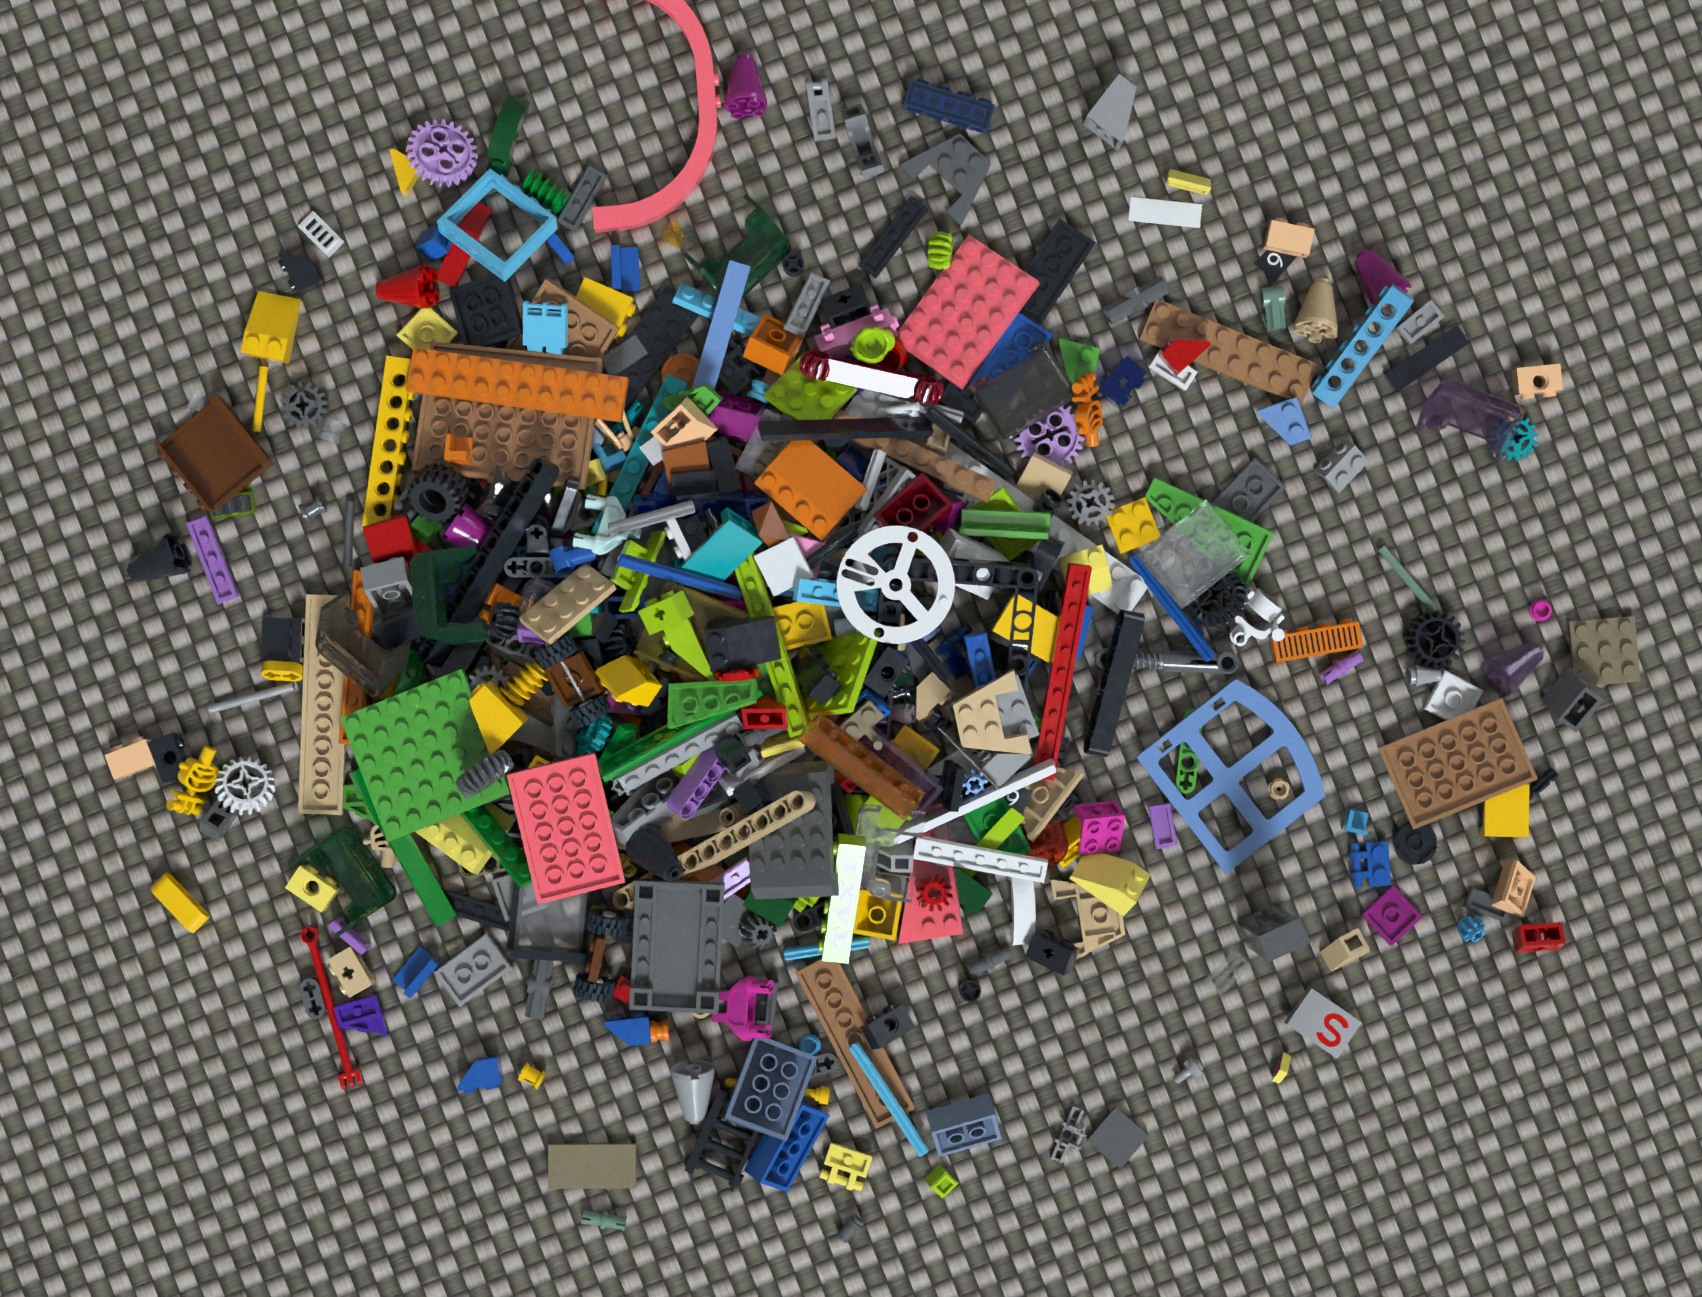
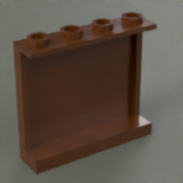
M216 393L209 398L210 404L162 443L158 441L154 443L158 447L156 451L164 461L168 460L172 465L170 470L178 478L181 476L185 481L183 484L185 489L190 494L194 493L198 498L196 502L200 508L212 513L275 464L225 400Z

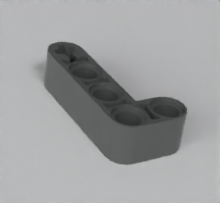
M511 557L504 564V570L510 577H568L575 571L574 568L570 572L556 574L550 557ZM523 560L528 561L526 566L528 574L523 573L524 569H518L516 573H513L512 569L508 568V565H511L513 561H516L517 565H524ZM533 561L541 562L543 565L542 572H532L530 568Z

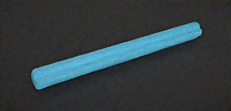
M858 1041L854 1042L849 1046L850 1052L918 1156H923L929 1151L928 1147Z

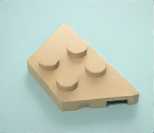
M1056 767L1057 772L1055 773L1054 781L1041 779L1023 787L1032 791L1022 814L1025 819L1021 822L1025 827L1028 839L1032 842L1035 841L1082 779L1084 774L1081 771H1071Z

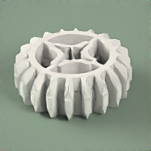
M240 756L238 763L232 759L230 760V766L224 764L223 771H218L217 776L219 778L215 779V785H217L215 793L219 794L218 801H224V808L231 805L230 811L232 813L236 809H239L240 815L243 814L244 810H247V813L251 815L252 809L259 813L261 811L260 805L267 807V800L271 801L273 799L271 794L275 792V786H273L275 779L271 778L273 772L271 770L266 771V764L259 766V759L253 763L250 756L247 758V761H243V758ZM248 773H252L257 777H251ZM240 774L237 780L227 784L232 776ZM243 779H244L245 784H247V786H248V791H247V792H246V788H243V785H242V784H243ZM259 788H263L262 792L258 796L251 799V794L253 792L258 791ZM234 794H238V795H240L243 799H239V798H237V797H235V796H233V795H234Z

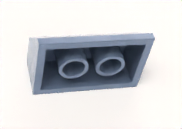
M989 1093L926 1111L939 1157L1002 1139Z

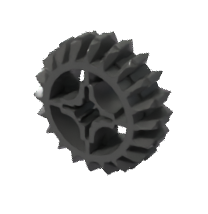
M498 750L483 758L456 779L457 789L465 798H471L482 792L513 769L514 764L511 761V757L505 750Z

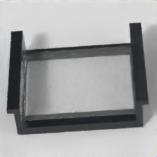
M513 880L506 950L509 953L508 958L587 963L589 954L586 951L588 933L586 926L590 912L592 891L538 904L533 883L520 889Z

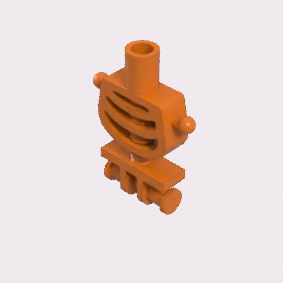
M1091 371L1083 374L1072 385V391L1076 393L1072 397V402H1080L1075 410L1078 434H1085L1087 447L1099 445L1097 429L1103 424L1101 403L1098 400H1091V396L1099 390L1098 385H1093L1096 375Z

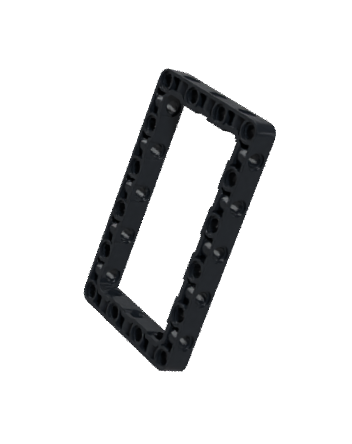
M889 553L884 556L881 562V569L885 573L890 571L887 569L888 564L892 561L897 562L900 553ZM913 555L907 572L910 580L938 582L937 574L932 573L934 566L926 555ZM948 557L953 568L955 584L1014 588L1015 596L1009 646L1006 647L1003 673L1006 674L1009 670L1014 669L1015 673L1019 676L1026 696L1039 581L1037 571L1032 565L1027 563ZM980 568H986L988 570L987 575L981 578L977 577V571ZM1024 572H1031L1032 576L1029 580H1021V575ZM898 578L892 579L889 583L890 589L899 591L902 588V581ZM879 588L876 622L886 626L899 627L902 602L887 598L881 588ZM1018 594L1033 603L1032 613L1026 611L1016 612ZM887 605L895 607L892 614H885L883 612ZM1022 613L1028 614L1031 617V626L1026 630L1017 629L1014 624L1017 615ZM878 627L875 629L880 633L879 638L884 635L883 628ZM1014 631L1021 633L1030 632L1029 640H1013ZM877 641L872 661L885 643ZM891 644L898 649V644ZM1015 659H1022L1023 662L1019 667L1012 666V662ZM886 666L881 670V673L889 675L892 673L893 668ZM894 691L891 694L887 693L884 702L891 711ZM891 712L872 727L878 735L883 737V746L880 750H876L873 742L865 735L864 752L869 756H863L862 775L866 778L862 781L863 789L868 794L875 789L884 796L938 800L942 775L906 770L904 772L891 773L882 771L886 777L884 778L878 774L879 770L875 771L865 764L866 762L876 765L874 761L876 760L880 763L878 764L879 766L882 765L886 768ZM895 776H897L904 783H906L907 786L905 784H902L900 786L901 790H899L892 783H890L889 780L891 782H894L897 779ZM871 778L879 780L876 785L871 786L867 784ZM971 780V781H970V784H972V783L977 784L978 781H977V780H976V781H972V780ZM989 780L983 784L985 788L993 785ZM915 781L922 782L921 787L917 789L912 788L911 784ZM964 789L962 791V798L967 797L973 793L970 792L966 795Z

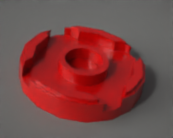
M757 665L753 669L752 666L735 670H726L725 672L715 671V679L720 682L742 681L760 676V669Z

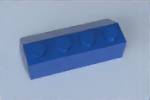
M802 1100L788 1140L784 1141L764 1134L744 1171L761 1184L788 1192L830 1115Z

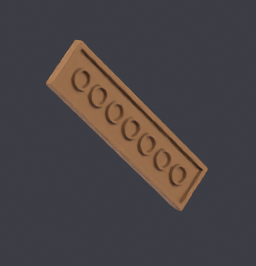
M1159 299L1154 301L1139 338L1140 341L1160 349L1167 342L1171 341L1174 343L1177 339L1209 341L1212 345L1193 361L1194 363L1286 400L1298 396L1301 405L1318 366L1317 363Z
M821 958L796 971L795 974L875 1128L877 1129L894 1120V1117L850 1052L849 1046L854 1042L858 1041L904 1112L908 1113L915 1109L884 1047L872 1050L860 1028V1026L866 1023L865 1019L868 1016L841 964L822 961Z

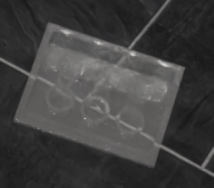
M1205 500L1137 556L1174 601L1183 609L1250 556L1251 553L1215 506Z

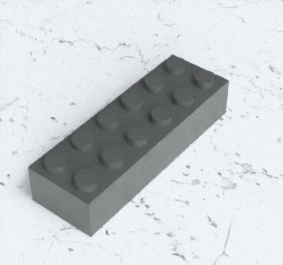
M1274 905L1264 908L1262 910L1263 913L1258 916L1252 914L1243 918V923L1238 924L1249 949L1269 962L1311 943L1301 919L1280 907H1274Z

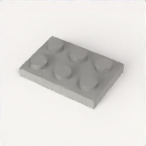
M1015 673L1018 691L996 695L1004 737L1027 732L1030 739L1039 736V732L1019 676ZM987 684L978 686L975 689H980Z

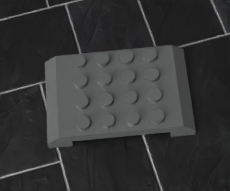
M834 761L786 763L759 779L770 796L771 803L793 791H809L815 796V806L809 812L749 845L752 893L755 899L839 896L838 873H834L831 783H835ZM801 796V798H800V805L802 806V804H803V798H802V796ZM783 807V808H782V815L784 816V814H785V808ZM765 817V819H764V824H765V826H766V824H767V818H766V817Z
M636 878L629 1009L718 1014L725 883Z

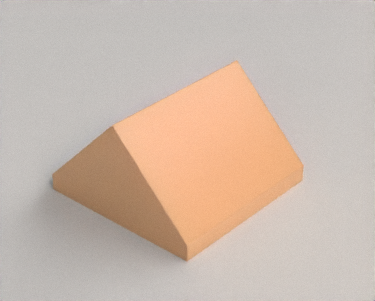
M1513 860L1503 865L1491 906L1524 918L1536 877L1518 860Z

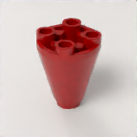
M419 265L378 281L375 286L377 297L384 301L423 309H430L434 306V303H439L440 301L439 291L436 290L437 271L428 265Z

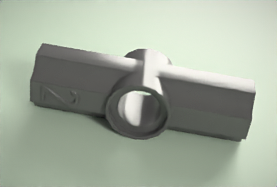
M1161 276L1142 287L1138 286L1122 295V298L1104 307L1105 316L1113 325L1131 314H1137L1149 307L1150 303L1169 294L1168 286Z
M534 960L533 972L530 974L527 988L529 995L525 1017L544 1019L547 998L550 996L553 977L551 976L554 961Z

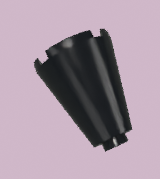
M174 532L166 533L129 562L127 568L129 577L137 582L190 572L191 569H188V567L192 565V560L186 544H180L177 540L180 538L178 534Z
M655 824L643 826L644 829L639 833L635 831L627 841L625 848L630 861L666 881L677 879L682 872V865L663 829Z

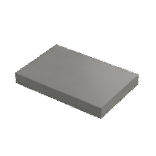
M487 932L434 971V973L458 1006L461 1007L511 970L513 966Z

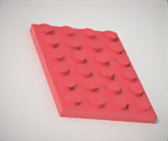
M968 235L951 258L949 268L942 270L898 330V337L895 339L902 344L906 352L960 389H963L1040 283Z
M595 753L506 774L538 904L625 883Z

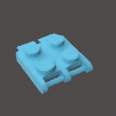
M529 301L523 302V345H527V351L544 353L546 347V353L563 355L564 348L568 347L567 303L549 305L548 302H543L542 304H534Z

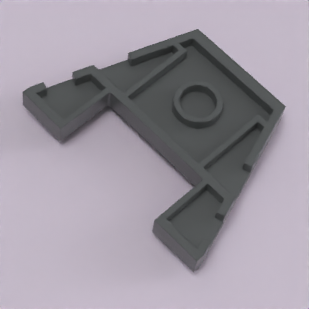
M958 134L902 163L899 168L914 181L930 165L961 195L946 213L961 226L991 163L961 134Z

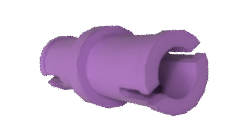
M1355 649L1341 660H1335V664L1319 673L1320 678L1328 685L1339 676H1345L1348 674V670L1363 662L1361 654H1357L1358 651Z

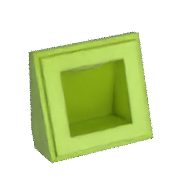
M940 1164L925 1178L929 1187L941 1198H944L959 1184Z

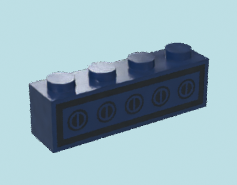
M923 79L910 81L903 104L904 110L982 134L987 133L995 105L991 104L990 100L970 98L971 95L962 91L954 93L949 91L948 87L942 85L934 87L928 85L929 82Z

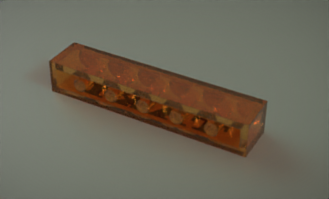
M819 713L805 725L798 739L801 743L902 820L919 808L925 792L823 714Z

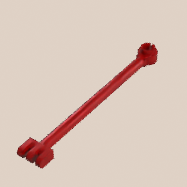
M314 926L306 927L302 930L300 937L309 947L344 1069V1073L338 1075L341 1089L347 1088L346 1079H348L350 1087H354V1077L357 1078L359 1085L364 1084L361 1069L353 1070L342 1029L339 1028L333 1009L334 1001L317 945L319 930ZM309 929L314 932V938L308 937Z

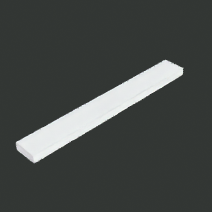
M1050 758L1011 776L1000 787L997 786L996 788L994 785L985 788V792L982 790L978 792L977 797L973 793L962 798L958 812H950L945 807H942L903 825L895 835L892 834V838L895 844L902 843L1057 772L1055 763Z

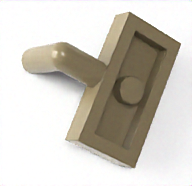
M868 698L836 727V731L846 737L845 740L850 746L849 740L854 744L865 734L873 742L874 748L880 750L883 746L881 738L872 727L884 717V714Z

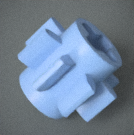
M973 768L966 774L963 787L967 786L965 788L966 795L972 792L977 797L978 792L981 790L986 791L983 784L987 783L988 779L985 777L981 778L983 774L980 771L978 773L975 772ZM971 780H972V781H976V780H977L978 783H977V784H975V783L970 784V781H971Z

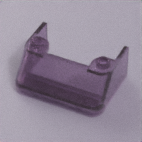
M1447 379L1443 380L1423 403L1414 433L1419 434L1425 426H1428L1431 430L1439 431L1445 429L1448 425L1487 440L1486 447L1495 455L1493 464L1497 466L1508 452L1521 424L1525 410L1517 404L1460 382Z

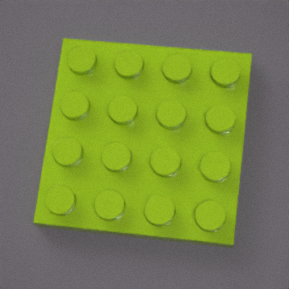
M874 630V635L879 638L880 633ZM861 632L839 635L838 637L832 636V639L823 641L815 647L823 653V658L831 664L830 668L838 674L837 679L842 686L824 706L809 696L801 683H799L798 687L809 718L851 713L854 711L877 644L876 640L867 637Z

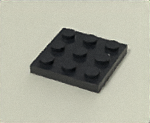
M491 274L449 289L463 345L489 347L523 335V325L510 277L504 282L495 274Z

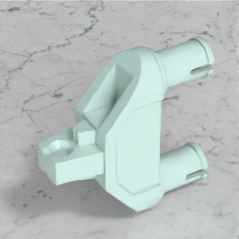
M591 494L587 495L589 499L585 501V508L604 511L597 535L589 536L576 532L573 538V547L590 549L594 554L603 555L622 544L623 539H640L641 528L613 536L610 535L608 523L627 518L617 497L608 496L603 498Z

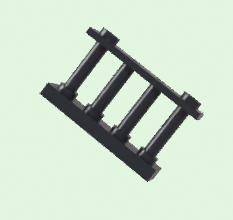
M720 1086L684 1171L693 1174L694 1169L699 1170L701 1168L731 1181L729 1190L733 1192L735 1186L740 1187L744 1177L741 1171L758 1131L754 1130L751 1133L721 1120L718 1113L721 1108L725 1109L727 1107L730 1097L726 1096L728 1089ZM712 1128L722 1129L749 1141L745 1152H739L712 1140L713 1137L709 1136ZM703 1148L707 1150L710 1148L740 1161L736 1172L732 1173L703 1160L704 1158L700 1156Z

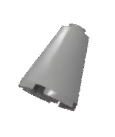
M694 1060V1064L688 1065L687 1061H682L671 1067V1076L684 1119L689 1121L690 1124L701 1123L707 1115L715 1073L713 1063L708 1061Z

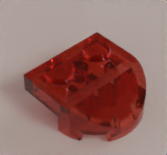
M1063 821L1047 824L1034 842L1028 839L1026 830L1022 831L1031 848V851L1023 855L1048 859L1047 869L1058 865L1065 858L1068 852V840Z

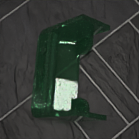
M747 194L744 196V199L753 209L745 219V228L749 233L719 262L710 256L697 262L687 252L683 254L697 273L718 295L722 288L729 260L751 266L743 298L791 251L790 242L767 212Z
M476 545L415 554L411 558L410 571L415 628L422 637L454 645L489 640V635L483 622L469 624L447 623L444 585L453 584L459 580L461 576L460 566L471 564L478 552Z
M352 827L342 828L310 847L289 863L290 867H293L307 859L315 869H323L329 866L352 900L345 908V916L350 923L336 933L338 937L389 904L397 896L395 886L367 845L363 844V839L359 833Z

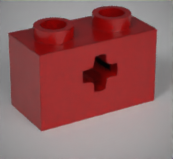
M1562 922L1518 925L1512 931L1515 953L1559 950L1566 944Z

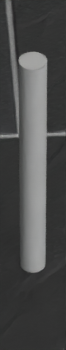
M293 682L208 705V711L211 714L294 691L295 687Z

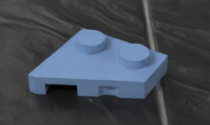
M1298 396L1257 410L1258 415L1289 445L1312 438Z

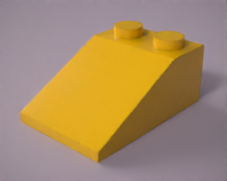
M258 291L245 328L241 353L246 356L289 364L302 300Z

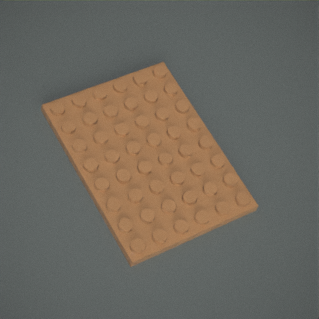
M430 341L429 350L602 374L604 362L601 358ZM423 394L412 471L419 472L427 464L430 466L431 463H436L437 465L443 463L446 467H453L455 472H460V477L519 483L531 462L539 457L558 465L559 476L553 485L554 487H562L566 476L572 475L579 477L578 489L586 490L596 419ZM447 433H451L455 437H469L473 439L471 465L452 464L444 459Z

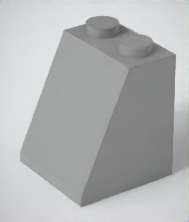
M1118 74L1088 113L1083 124L1117 151L1125 139L1137 88L1134 85L1135 82L1130 77Z

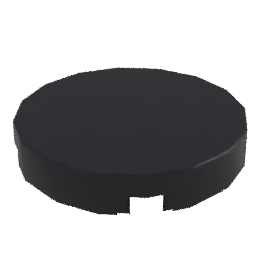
M1406 822L1394 833L1392 841L1394 852L1405 863L1413 865L1424 864L1436 852L1437 837L1428 825L1413 830L1410 822Z

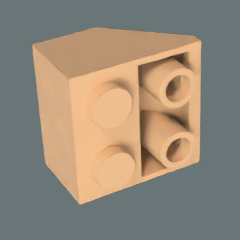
M686 397L653 428L651 433L668 449L705 441L718 428Z

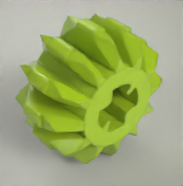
M933 232L928 246V264L931 268L948 269L953 252L952 235L945 232Z

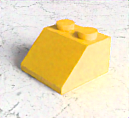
M859 889L853 933L896 940L903 894Z

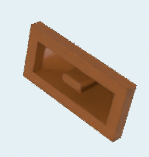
M772 501L752 510L758 534L769 548L791 538Z

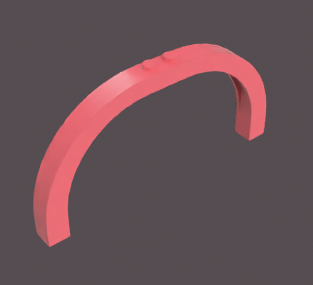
M684 0L646 1L659 7L676 22L687 38L694 55L699 105V128L694 149L678 176L654 195L630 204L592 207L593 224L596 233L634 229L650 224L671 213L693 193L705 175L713 157L718 131L717 108H721L720 94H716L715 86H719V74L714 73L712 54L702 25Z

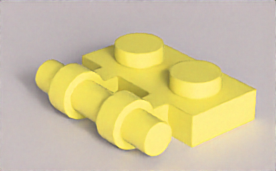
M831 1142L824 1164L832 1168L830 1172L821 1170L819 1178L827 1180V1183L830 1184L837 1183L846 1186V1189L851 1191L853 1189L861 1191L864 1183L856 1181L857 1175L866 1178L873 1156ZM838 1170L851 1173L850 1177L838 1175Z

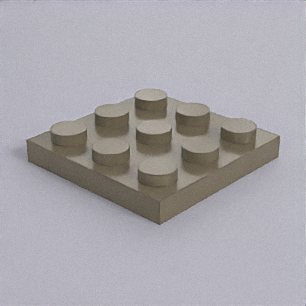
M1635 616L1567 622L1571 668L1595 685L1641 682Z

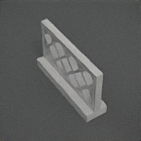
M886 456L883 465L885 462L887 463V470L879 474L872 494L874 495V501L869 503L866 511H859L855 509L854 505L835 528L842 532L850 525H853L855 528L859 527L857 529L859 535L852 540L854 542L866 533L880 528L873 514L917 478L908 469ZM887 477V483L880 486V479ZM861 513V520L855 522V515ZM849 518V524L840 527L845 519Z

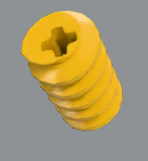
M532 658L534 665L525 664L528 669L527 671L519 670L521 677L512 676L515 681L514 684L509 681L506 682L508 690L500 688L501 692L514 704L523 706L525 704L523 698L527 700L531 698L529 691L536 693V686L542 687L544 685L542 679L545 681L549 680L544 672L545 668H542L541 664L534 658Z

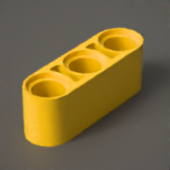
M165 872L150 887L155 897L191 933H195L210 918L206 910L168 872Z

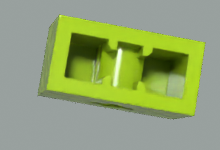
M671 590L662 594V599L659 601L655 597L644 603L646 607L639 610L638 613L649 635L682 622L694 615L683 590L677 593Z

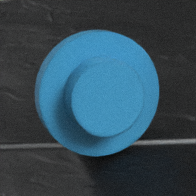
M813 1034L804 1035L799 1041L800 1051L814 1056L820 1050V1040Z

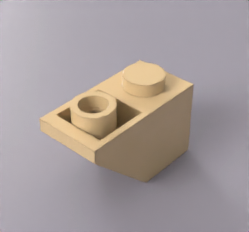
M933 672L916 686V719L918 721L922 718L926 721L934 713L932 708L937 703L942 705L950 698L948 693L951 690Z
M1359 928L1336 939L1320 953L1332 972L1369 953L1370 949Z

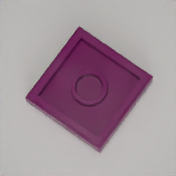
M1393 884L1360 913L1389 946L1396 943L1423 917Z

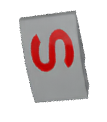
M1309 986L1284 1021L1285 1024L1337 1059L1362 1024V1022Z

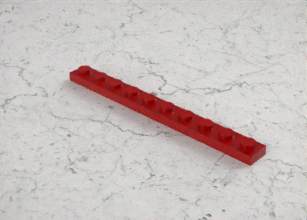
M1068 563L1039 725V736L1037 737L1032 767L1050 758L1053 759L1055 766L1057 765L1092 572L1090 565ZM1055 773L1043 778V780L1054 781Z

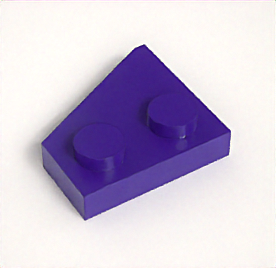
M377 993L333 1006L339 1028L356 1029L365 1033L368 1031L380 1033L382 1036L388 1035L389 1032Z

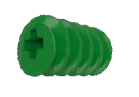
M533 168L523 182V193L525 195L529 193V197L536 198L539 204L544 203L545 209L551 208L552 214L558 213L568 202L571 192L564 196L565 188L562 187L557 191L558 183L550 186L551 179L547 178L545 181H542L543 173L535 176L536 168Z

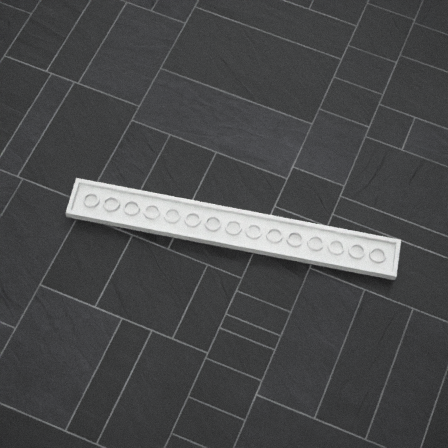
M868 389L860 391V394L853 398L845 412L858 418L910 417L909 415L900 416L899 414L878 417L877 408L896 405L880 401V392ZM904 437L903 439L924 448L927 437ZM949 441L946 454L943 457L997 481L994 491L1004 485L1022 511H1034L1033 505L1035 501ZM969 495V503L966 508H971L981 500ZM1055 515L1051 517L1050 535L1065 542L1058 558L1097 546ZM1041 540L1028 548L1027 551L1034 555ZM1104 551L1113 588L1090 595L1116 614L1121 609L1132 611L1148 586L1140 575ZM1057 558L1053 569L1063 575Z

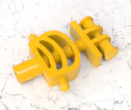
M204 745L198 760L187 758L185 763L181 762L179 764L178 779L187 787L186 792L171 790L170 794L177 798V801L169 799L166 804L168 810H175L176 813H184L186 815L192 813L196 816L201 813V805L196 803L205 805L207 800L195 793L209 791L215 785V779H217V774L220 770L211 762L217 751L216 749Z

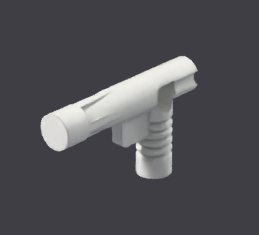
M914 402L877 408V415L882 417L899 414L900 416L921 417L917 412L920 410V404Z

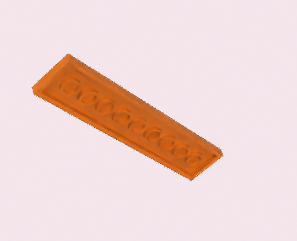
M413 347L406 391L622 422L629 379L628 377Z

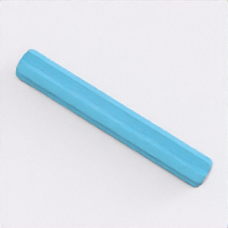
M868 936L852 937L850 951L870 947ZM819 943L784 948V958L788 961L822 955V952H818Z

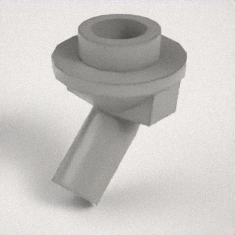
M1189 1057L1183 1063L1185 1069L1173 1078L1176 1083H1180L1190 1075L1193 1079L1201 1077L1203 1067L1196 1058L1193 1060Z

